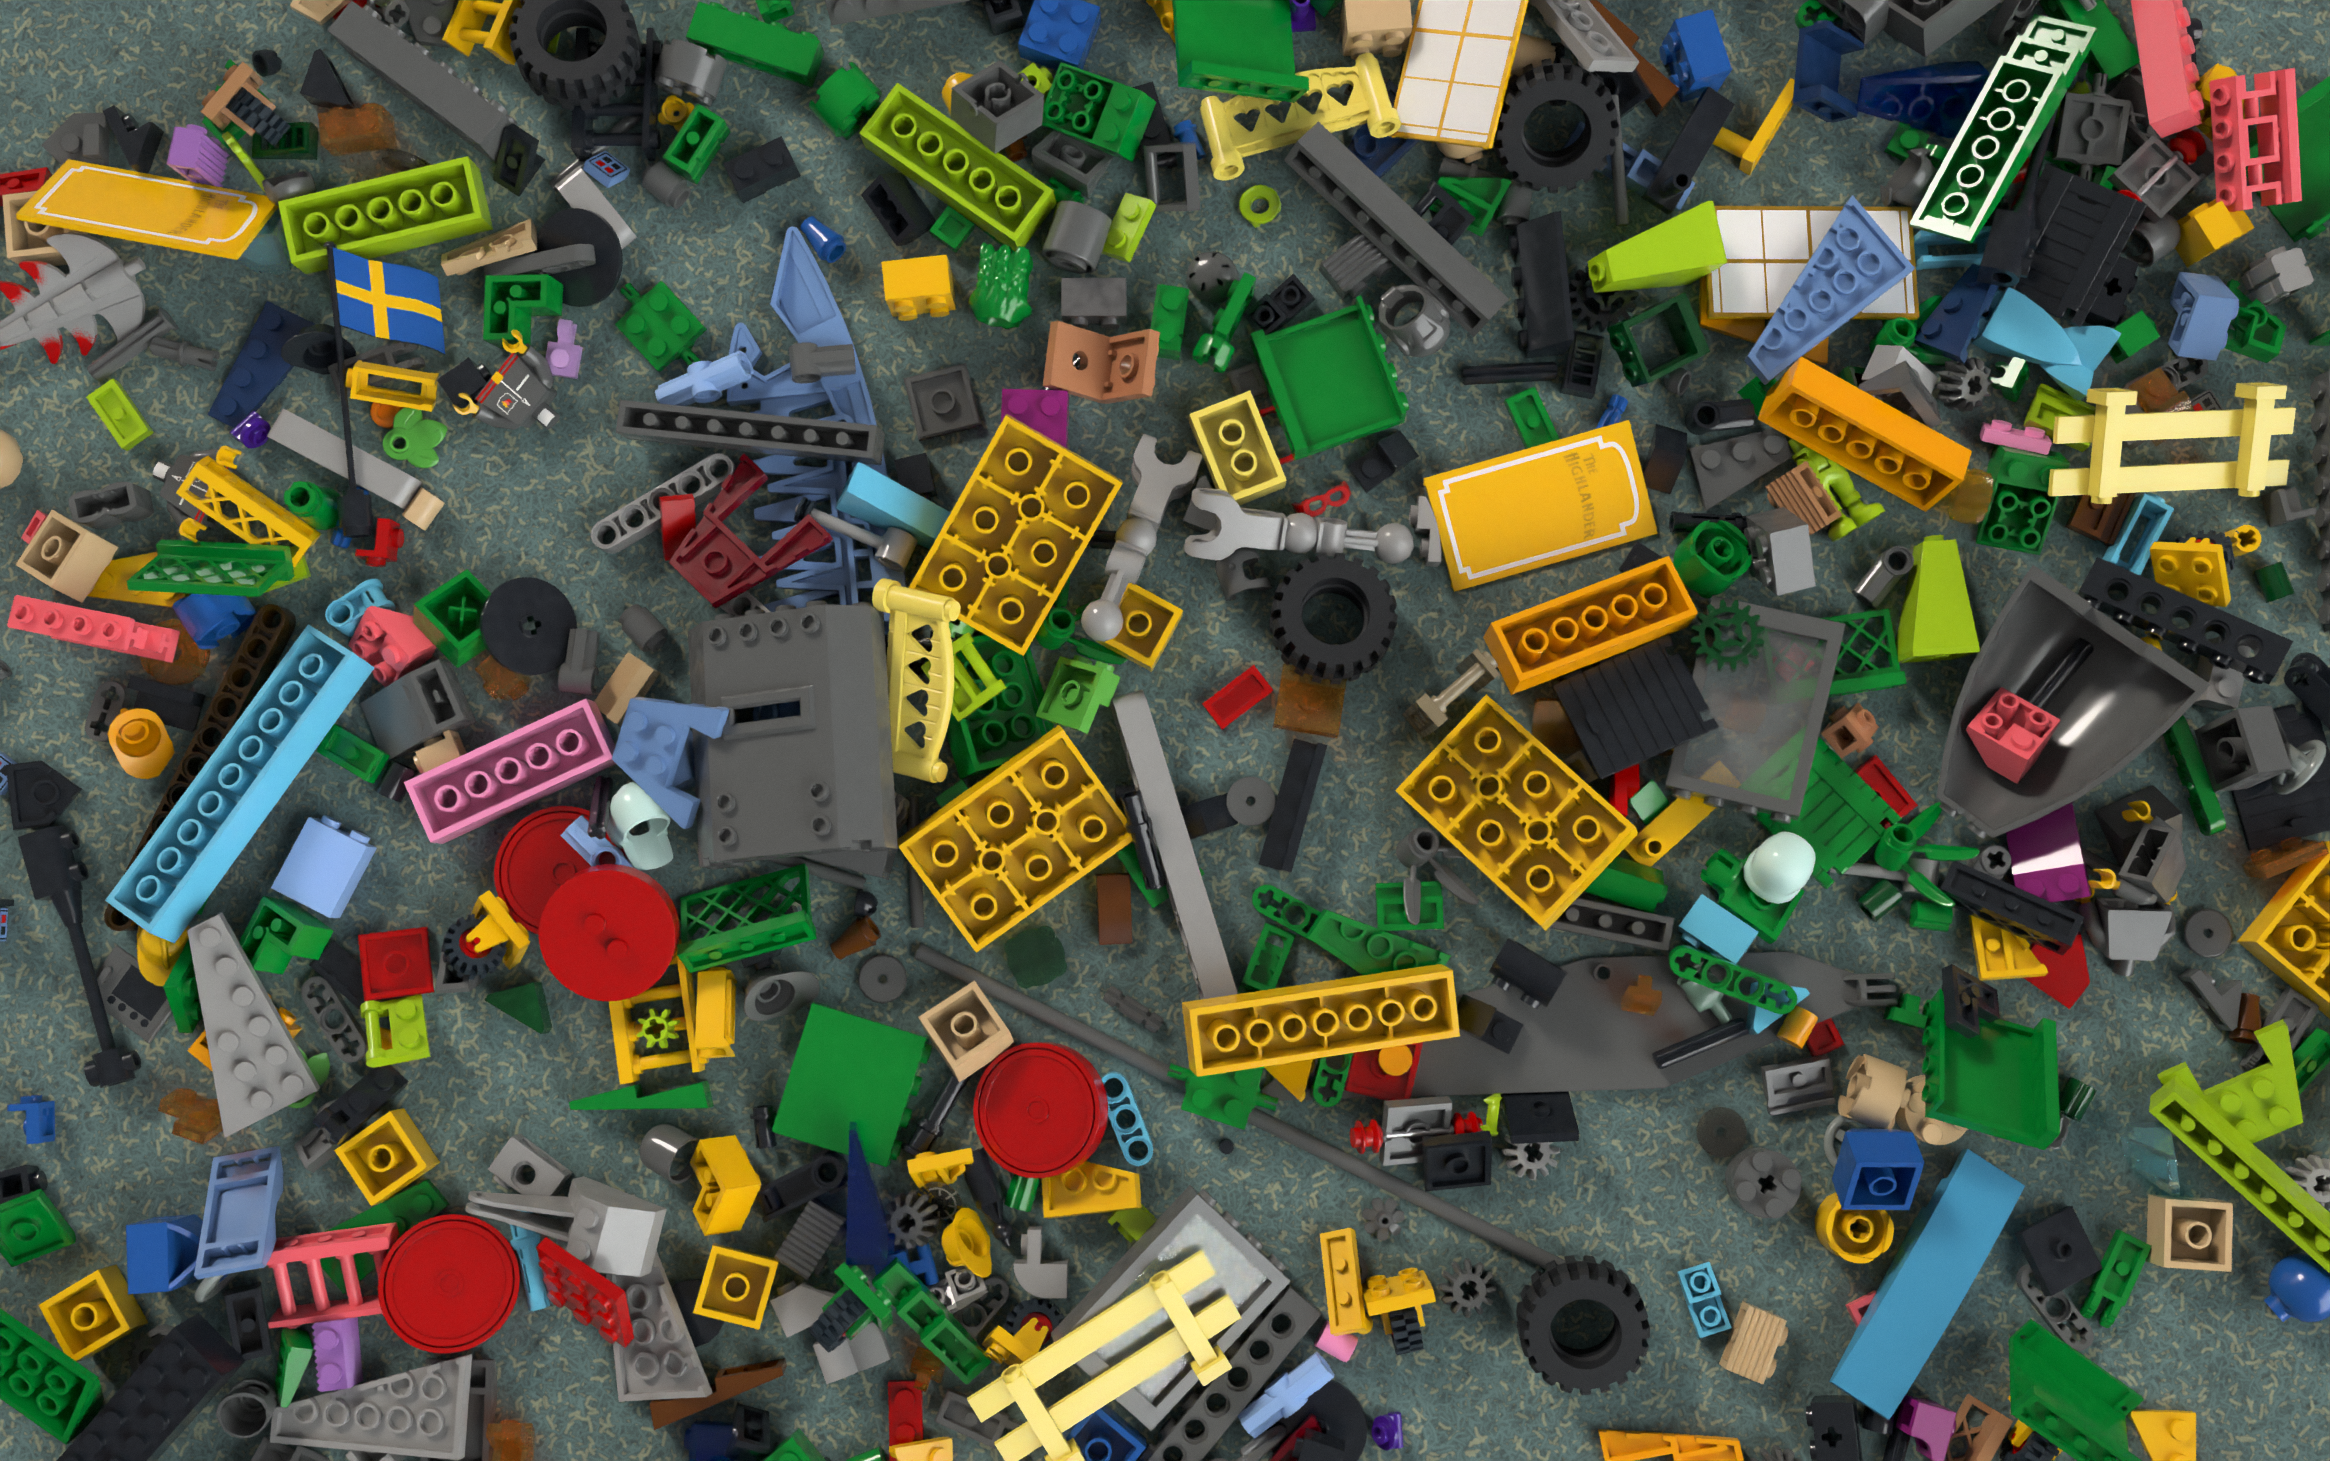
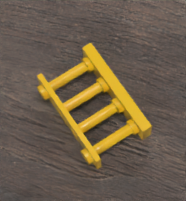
M459 0L442 40L468 57L475 43L483 44V48L504 63L515 65L516 60L510 45L509 26L514 23L512 20L514 10L517 7L522 9L520 0H503V3L493 2L494 0ZM487 15H494L496 19L490 32L481 31Z
M677 951L670 965L678 964L680 984L649 988L645 992L629 999L609 1001L620 1084L640 1081L639 1074H643L644 1070L691 1063L692 1072L695 1073L705 1070V1064L709 1063V1058L702 1059L700 1057L701 1050L695 1049L696 1000L692 973L688 971L677 956ZM682 997L685 1016L671 1019L680 1020V1023L675 1025L674 1031L687 1029L689 1049L644 1057L641 1054H636L635 1041L639 1040L637 1034L642 1031L643 1024H637L636 1021H632L630 1008H634L635 1004ZM657 1024V1026L653 1027L654 1034L664 1030V1024Z

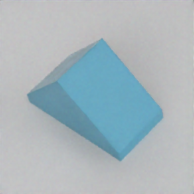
M1758 982L1751 983L1750 994L1757 990ZM1765 983L1764 994L1774 998L1776 1006H1780L1781 1002L1787 1003L1789 1001V998L1785 995L1786 990L1782 989L1780 994H1776L1767 989L1770 983ZM1791 986L1796 992L1797 1004L1810 995L1806 988ZM1764 994L1759 1000L1764 1001ZM1749 1003L1746 1024L1749 1034H1759L1783 1014H1777Z

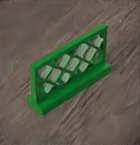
M162 539L156 544L158 555L129 578L127 586L128 590L260 597L276 581H290L295 575L290 546L197 541L195 543L193 541Z
M1889 608L1820 618L1844 623L1854 630L1845 644L1841 642V650L1839 651L1836 664L1845 652L1860 662L1853 673H1846L1838 666L1835 667L1834 672L1838 675H1833L1828 697L1897 688L1907 684L1905 671H1900ZM1881 617L1883 632L1876 639L1862 628L1869 619ZM1862 620L1859 625L1852 622ZM1765 628V633L1760 635L1759 638L1765 641L1761 649L1769 689L1767 693L1769 706L1813 700L1818 678L1811 676L1804 668L1812 657H1815L1820 662L1823 661L1824 656L1817 651L1824 641L1819 640L1814 648H1811L1798 638L1799 635ZM1780 632L1790 639L1781 653L1770 646L1768 633ZM1858 634L1873 644L1865 657H1862L1849 647ZM1884 638H1885V643H1886V645H1884V644L1882 643V640H1883ZM1794 643L1809 653L1801 667L1785 657ZM1877 647L1888 655L1890 667L1879 669L1868 661ZM1772 655L1777 658L1774 663ZM1781 661L1796 670V673L1789 682L1777 683L1775 669ZM1864 666L1870 669L1867 671H1861ZM1799 675L1805 678V680L1796 681Z
M806 864L680 897L681 943L677 944V956L690 973L817 939L816 927L812 922L809 870ZM800 877V882L791 892L783 888L789 879ZM764 886L770 888L760 900L752 897V894L758 888ZM777 893L786 896L777 909L768 905ZM734 894L739 896L728 909L720 905L727 896ZM748 901L755 906L743 918L736 913ZM794 901L801 905L802 911L784 914ZM701 903L707 904L697 918L691 915V906ZM715 910L723 913L713 927L705 923ZM763 910L771 914L765 921L752 923ZM731 919L740 923L735 929L721 932ZM700 927L708 931L704 937L691 940V937Z

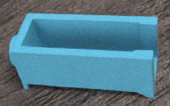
M1992 226L1983 227L1972 242L1977 243L1978 254L1949 256L1928 255V246L1968 243L1920 230L1914 236L1916 270L1970 267L1972 263L1981 265Z
M2144 493L2135 497L2114 544L2107 548L2102 559L2141 575L2150 557V547L2154 542L2158 541L2174 508L2165 504V500L2156 494ZM2139 515L2149 519L2131 557L2126 563L2119 559V554Z

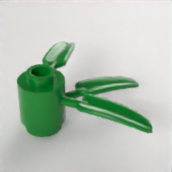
M1942 295L1932 296L1919 305L1920 314L1917 320H1908L1903 317L1890 321L1882 320L1884 327L1870 341L1869 348L1871 353L1873 354L1876 345L1903 346L1922 364L1945 366V362L1952 359L1921 347L1913 346L1909 348L1915 340L1916 331L1942 301Z
M1069 576L1053 604L1055 608L1049 611L1035 635L1038 643L1046 649L1057 650L1066 642L1077 646L1076 651L1078 654L1093 660L1117 665L1126 663L1127 658L1086 638L1077 640L1070 637L1074 632L1075 622L1081 619L1083 611L1091 602L1078 607L1074 616L1067 609L1061 608L1067 605L1070 586Z
M1937 802L1922 811L1908 825L1898 823L1887 828L1874 850V859L1886 870L1899 871L1904 869L1910 875L1908 882L1917 891L1934 903L1945 908H1951L1955 906V902L1922 873L1915 872L1907 864L1913 851L1923 852L1927 859L1938 861L1967 860L1975 858L1980 852L1979 849L1971 847L1936 844L1917 845V841L1932 827L1942 812V809L1939 807L1941 802Z

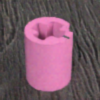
M1327 1320L1320 1330L1314 1346L1347 1363L1355 1350L1358 1337L1353 1334L1332 1335L1330 1333V1324Z

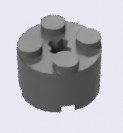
M665 39L653 76L655 79L654 83L662 86V91L669 95L681 98L684 92L694 96V102L711 107L712 102L717 98L727 61L718 54H716L715 59L708 57L709 55L706 54L707 49L679 39H672L671 42Z
M1764 1147L1748 1148L1737 1153L1727 1166L1725 1183L1731 1200L1739 1208L1754 1216L1780 1218L1793 1208L1800 1195L1802 1176L1794 1163L1779 1152ZM1760 1177L1767 1181L1765 1188L1758 1183Z

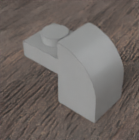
M1029 1226L1027 1234L1021 1235V1255H1027V1259H1015L1013 1263L1014 1273L1019 1284L1028 1293L1036 1297L1067 1299L1069 1260H1042L1043 1226Z

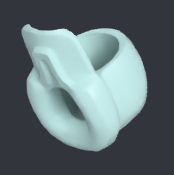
M635 781L623 785L612 797L607 834L611 842L618 848L624 849L628 860L635 869L651 870L670 863L673 859L672 848L667 836L670 816ZM643 821L647 822L649 832L637 836L629 833V830Z
M1779 832L1766 839L1749 855L1743 867L1744 879L1749 888L1767 902L1776 904L1788 902L1799 893L1813 872L1816 860L1814 849L1799 835L1791 832Z

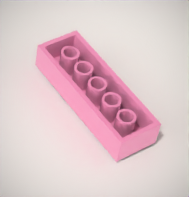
M586 698L405 781L404 784L430 843L444 844L615 765L616 763L612 760L615 744L597 703Z

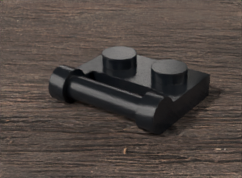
M1432 180L1427 186L1428 191L1412 209L1422 217L1437 199L1442 201L1445 205L1428 224L1452 246L1476 217L1453 198L1439 183Z

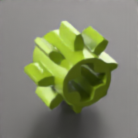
M656 1008L649 1009L650 1018L638 1019L639 1023L643 1024L642 1031L637 1034V1037L644 1036L648 1040L647 1048L653 1047L657 1041H659L662 1049L668 1048V1038H679V1035L674 1030L675 1025H678L680 1020H672L669 1017L670 1009H665L659 1015ZM663 1023L665 1029L660 1031V1033L654 1034L653 1027Z

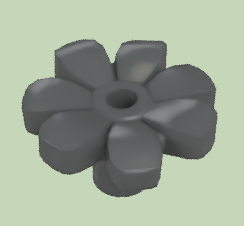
M1379 1197L1372 1199L1373 1209L1364 1208L1362 1212V1217L1369 1220L1364 1225L1366 1232L1372 1234L1377 1231L1376 1237L1379 1240H1387L1388 1232L1397 1236L1402 1230L1397 1222L1405 1219L1404 1212L1402 1210L1395 1211L1397 1202L1392 1198H1388L1385 1204H1383Z

